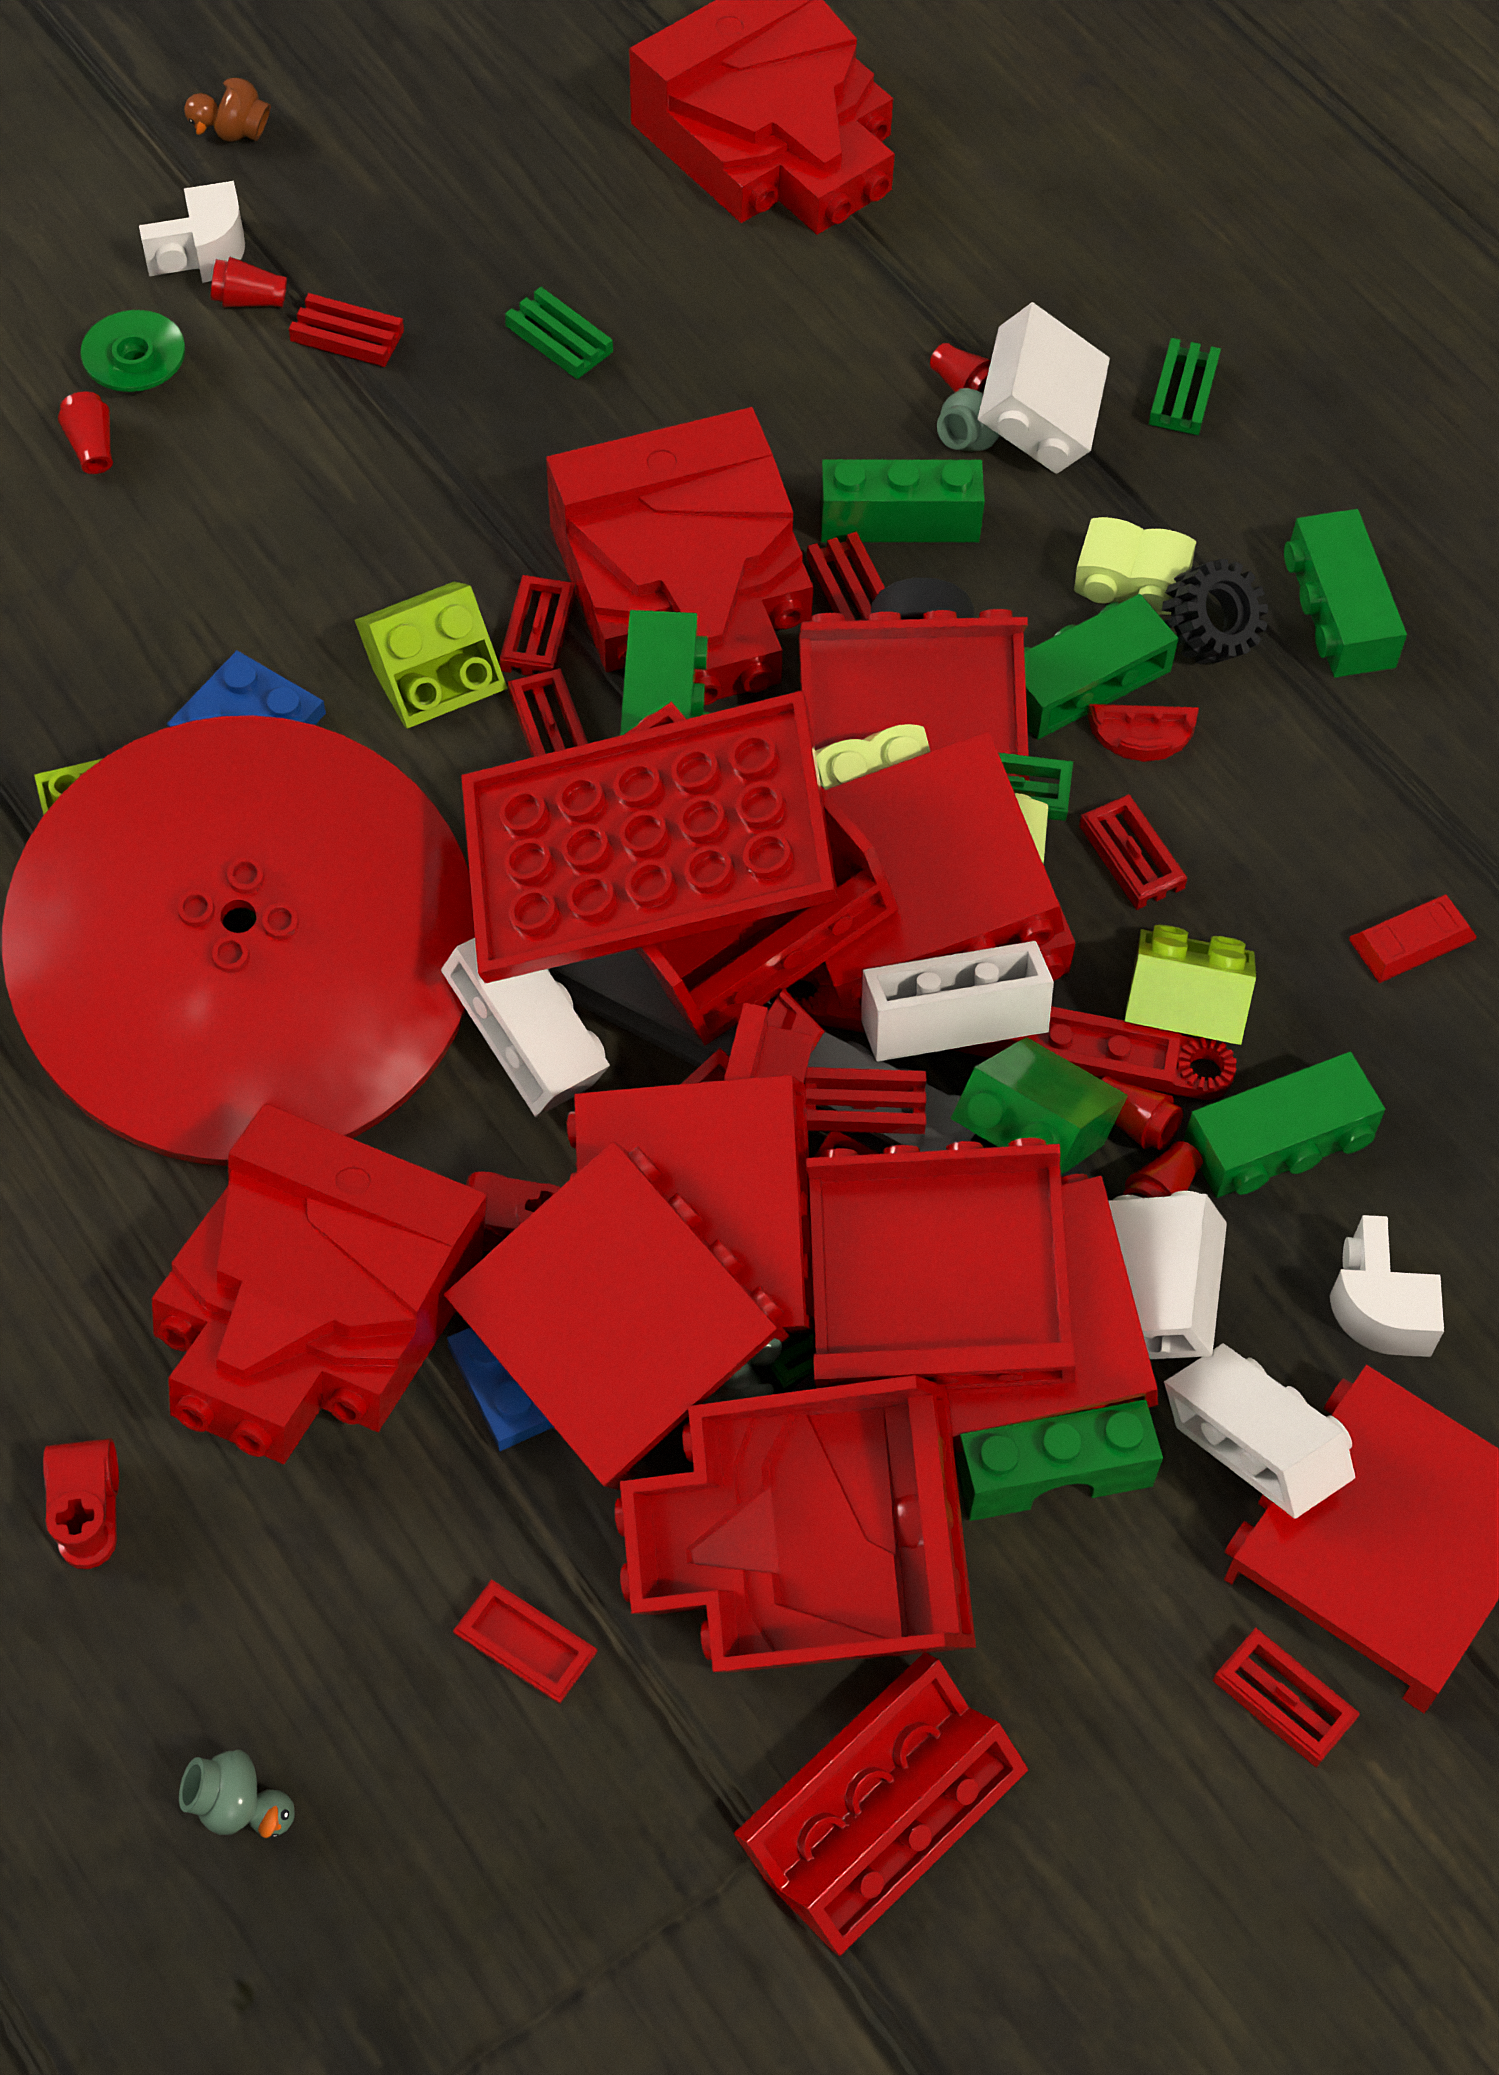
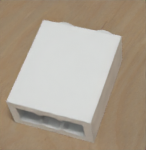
M1031 302L999 326L977 420L1055 474H1058L1091 451L1110 358Z
M1178 1191L1167 1197L1141 1198L1134 1195L1115 1197L1109 1201L1149 1358L1165 1359L1212 1356L1227 1222L1207 1194H1199L1193 1191Z

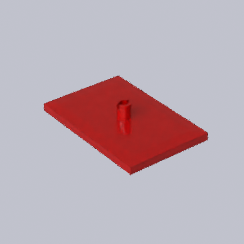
M803 690L461 775L478 974L485 984L839 900L808 702Z

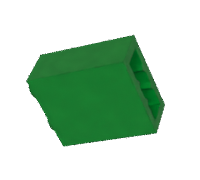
M1025 1037L974 1067L950 1119L997 1147H1008L1011 1141L1020 1138H1040L1046 1141V1145L1060 1144V1170L1062 1176L1105 1144L1128 1095Z

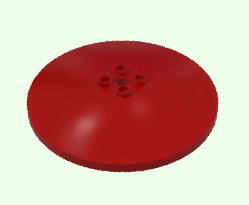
M249 715L221 716L194 720L164 728L141 737L107 755L75 780L41 818L28 839L15 867L6 897L2 924V960L6 987L14 1014L25 1039L45 1073L60 1091L88 1117L113 1134L139 1147L184 1161L228 1166V1152L265 1103L353 1139L387 1118L427 1081L446 1055L460 1029L467 1010L441 972V969L457 946L475 938L470 873L451 828L436 806L415 782L394 764L370 748L342 734L313 724L285 718ZM235 908H246L256 915V921L248 931L234 933L228 931L223 926L222 922L225 915Z

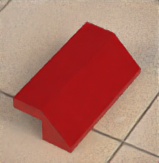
M924 1652L733 1834L764 1880L832 1952L841 1956L1029 1769L1001 1724L970 1708L940 1660Z

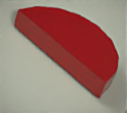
M1089 704L1087 717L1092 733L1104 748L1122 758L1147 762L1166 759L1185 747L1194 734L1199 707Z

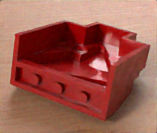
M715 0L629 48L631 124L740 223L758 213L767 211L773 204L780 201L818 235L829 227L844 222L851 214L871 202L879 201L892 190L895 153L882 142L891 135L893 97L874 82V73L856 59L857 38L824 0Z
M753 407L546 456L550 527L570 580L575 583L576 596L606 673L623 669L626 666L630 610L697 613V636H708L707 669H696L695 683H705L704 706L712 704L718 699L745 692H760L772 685L781 683L783 650L774 630L779 628L789 629L802 622L811 621L813 585L802 561V551L793 533V510L773 453Z
M671 701L656 713L642 719L637 726L625 734L685 720L686 718ZM822 786L821 791L839 900L634 948L656 976L667 998L705 1046L739 1022L744 1002L759 1006L764 1005L778 995L783 988L786 989L899 909L873 844Z
M265 1103L228 1152L227 1188L172 1261V1271L152 1297L154 1336L161 1339L174 1350L187 1351L168 1377L170 1416L177 1418L184 1426L197 1432L207 1431L235 1443L240 1450L251 1456H265L283 1465L321 1408L331 1412L344 1423L359 1424L379 1432L456 1312V1309L443 1294L482 1260L487 1194Z
M912 1375L688 1406L689 1423H686L683 1427L682 1440L686 1458L689 1462H693L694 1472L620 1481L621 1498H618L615 1503V1522L619 1534L625 1537L627 1563H624L621 1567L620 1583L625 1600L631 1604V1614L657 1615L707 1609L708 1620H704L701 1626V1644L706 1659L712 1660L713 1672L733 1673L881 1656H908L923 1654L924 1652L935 1653L976 1648L947 1387Z

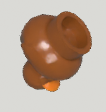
M229 78L223 82L226 91L219 107L215 100L205 93L193 94L187 99L184 107L185 117L196 128V134L201 135L207 127L214 126L218 137L227 142L239 141L244 137L258 141L265 129L271 109V104L259 99L258 92L253 84L242 78Z

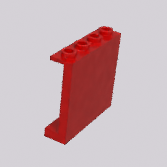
M1007 609L985 610L979 613V618H957V613L949 610L930 611L923 614V619L901 620V614L897 612L871 613L867 615V620L845 621V616L839 613H821L811 616V622L801 623L799 655L801 691L803 690L808 702L815 751L840 741L850 739L863 740L874 733L894 726L912 724L924 727L931 752L990 731L998 753L1029 756L1024 631L1028 626V617H1013V612ZM1007 773L1009 776L1024 777L1025 780L1030 781L1029 776Z
M990 731L826 790L873 844L899 907L897 911L825 961L843 1011L853 1007L861 1009L864 969L1036 941L1039 947L1053 939L1056 934L1064 932L1059 902Z
M780 1075L574 1094L575 1111L570 1112L568 1115L567 1132L571 1147L576 1148L577 1172L612 1141H615L629 1153L638 1146L663 1173L655 1181L669 1198L677 1192L680 1193L701 1216L703 1221L695 1228L711 1245L719 1238L743 1264L744 1267L736 1275L752 1292L760 1285L785 1313L777 1321L781 1327L791 1333L815 1332L810 1191L806 1168V1158H809L805 1084L793 1075ZM577 1172L571 1173L570 1179H571Z
M1020 1138L1011 1141L1008 1147L983 1148V1145L978 1142L961 1141L951 1143L946 1146L945 1150L920 1152V1148L913 1145H895L885 1148L883 1154L858 1155L852 1149L836 1148L823 1151L820 1157L806 1158L810 1191L816 1354H813L814 1380L817 1388L912 1375L927 1379L947 1387V1389L1075 1383V1353L1071 1328L1060 1170V1144L1046 1145V1141L1040 1138Z
M612 1141L443 1295L599 1482L605 1487L620 1490V1481L631 1480L638 1474L633 1466L689 1416L688 1406L702 1404L770 1341L776 1338L783 1342L789 1335L777 1322L785 1313L775 1300L760 1285L751 1292L736 1275L744 1266L719 1238L710 1245L695 1228L703 1221L697 1211L680 1193L677 1192L669 1198L656 1184L655 1181L663 1173L638 1146L629 1153L615 1141Z
M1072 1174L1061 1177L1072 1341H1074L1075 1383L947 1389L954 1452L957 1451L959 1436L962 1433L1146 1400L1148 1407L1158 1405V1389L1102 1176L1088 1179L1085 1174Z
M1366 1364L1354 1383L1345 1378L1339 1382L1323 1408L1343 1424L1351 1437L1352 1448L1349 1451L1356 1478L1296 1519L1262 1495L1258 1505L1266 1509L1263 1516L1255 1527L1244 1521L1224 1551L1225 1554L1233 1558L1224 1580L1232 1585L1239 1574H1243L1409 1685L1410 1687L1402 1700L1425 1714L1499 1599V1449Z

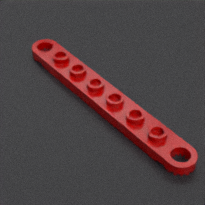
M820 964L799 979L812 983L818 990L814 997H808L807 1001L805 998H802V1001H798L797 997L794 998L818 1024L865 1033L861 1022V1009L853 1007L842 1010L826 965ZM1051 1006L1049 1032L948 1049L991 1058L1028 1037L1099 1079L1109 1076L1117 1081L1134 1086L1202 1100L1216 1099L1224 1095L1230 1089L1237 1069L1236 1058L1233 1057L1234 1053L1231 1049L1228 1050L1226 1048L1227 1045L1224 1042L1220 1044L1216 1042L1217 1040L1213 1039L1206 1040L1203 1037L1186 1036L1174 1031ZM1197 1059L1211 1060L1219 1066L1221 1070L1220 1077L1216 1076L1214 1080L1208 1078V1081H1205V1077L1199 1079L1197 1073L1192 1074L1193 1069L1190 1068V1063Z

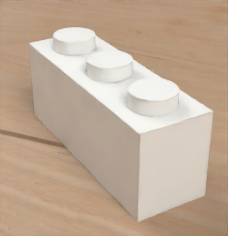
M475 938L454 949L442 967L441 972L535 1117L574 1097V1094L581 1093L592 1087L608 1069L610 1064L605 1058V1050L601 1041L592 1031L585 1028L573 1009V1001L568 990L560 982L554 980L548 969L485 984L478 974Z
M1036 941L864 969L861 1022L876 1062L1049 1032L1054 981Z
M1224 1343L1213 1349L1212 1356L1201 1357L1164 1381L1177 1429L1294 1519L1356 1478L1349 1451L1352 1448V1440L1343 1424L1331 1415L1325 1417L1307 1404L1303 1396L1291 1386L1285 1388L1268 1376L1256 1360L1243 1358Z

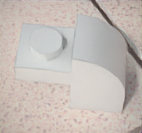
M234 181L184 188L189 218L139 225L149 276L200 269L202 283L212 281L216 259L228 261L229 256L241 260L245 250V238Z
M1363 1215L1354 1237H1346L1344 1242L1343 1269L1340 1270L1330 1294V1303L1335 1318L1352 1339L1368 1349L1390 1355L1431 1357L1444 1333L1440 1275L1391 1272L1387 1216Z

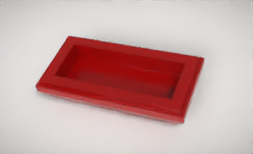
M1444 894L1350 936L1349 941L1377 981L1381 983L1476 940L1477 936L1447 894Z
M492 1579L453 1630L455 1635L558 1704H561L598 1652V1649Z

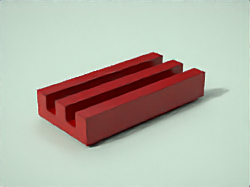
M308 293L305 298L306 307H300L297 313L298 322L292 321L289 327L290 341L382 367L386 366L404 333L403 318ZM311 325L316 326V327H320V328H324V329H327V330L335 331V332H338V334L333 333V332H329V331H326V330L318 329V328H315V327H311ZM357 338L364 339V340L371 341V342L378 343V344H382V346L376 345V344H373V343H369V342H366V341L358 340Z
M858 533L847 534V540L842 543L839 542L837 537L829 539L825 548L820 549L817 543L807 546V559L833 612L843 614L845 621L867 620V615L871 614V604L847 556L851 557L872 601L885 586ZM834 561L862 619L855 620L827 562Z
M522 575L499 659L502 672L511 673L512 668L517 667L521 668L522 675L531 676L534 670L547 672L557 669L576 595L575 583ZM533 590L542 591L526 652H517ZM554 593L561 594L545 656H540L538 653Z
M561 668L508 681L509 695L531 757L546 753L524 695V691L531 690L553 752L565 749L543 689L544 686L548 685L553 687L574 747L588 744Z
M1130 794L1081 815L1079 827L1136 910L1145 907L1148 899L1154 898L1155 901L1165 898L1167 891L1171 889L1175 893L1185 889L1187 876ZM1119 813L1122 815L1163 877L1158 878L1142 856L1140 847L1133 837L1127 834L1115 815Z
M807 1068L804 1084L806 1087L808 1130L925 1134L926 1071ZM816 1105L852 1106L853 1109L875 1110L876 1107L913 1108V1113L816 1110Z
M1257 1628L1249 1634L1218 1670L1212 1680L1316 1768L1360 1715L1356 1709ZM1255 1652L1337 1721L1332 1726L1300 1701L1296 1694L1284 1684L1276 1681L1252 1661L1249 1656ZM1236 1671L1241 1672L1321 1740L1318 1742L1241 1678Z

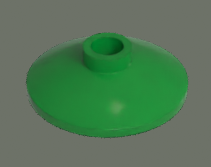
M127 310L109 315L92 326L82 341L80 353L85 371L95 382L116 391L136 392L156 387L170 379L178 371L185 357V342L180 329L169 318L147 310Z

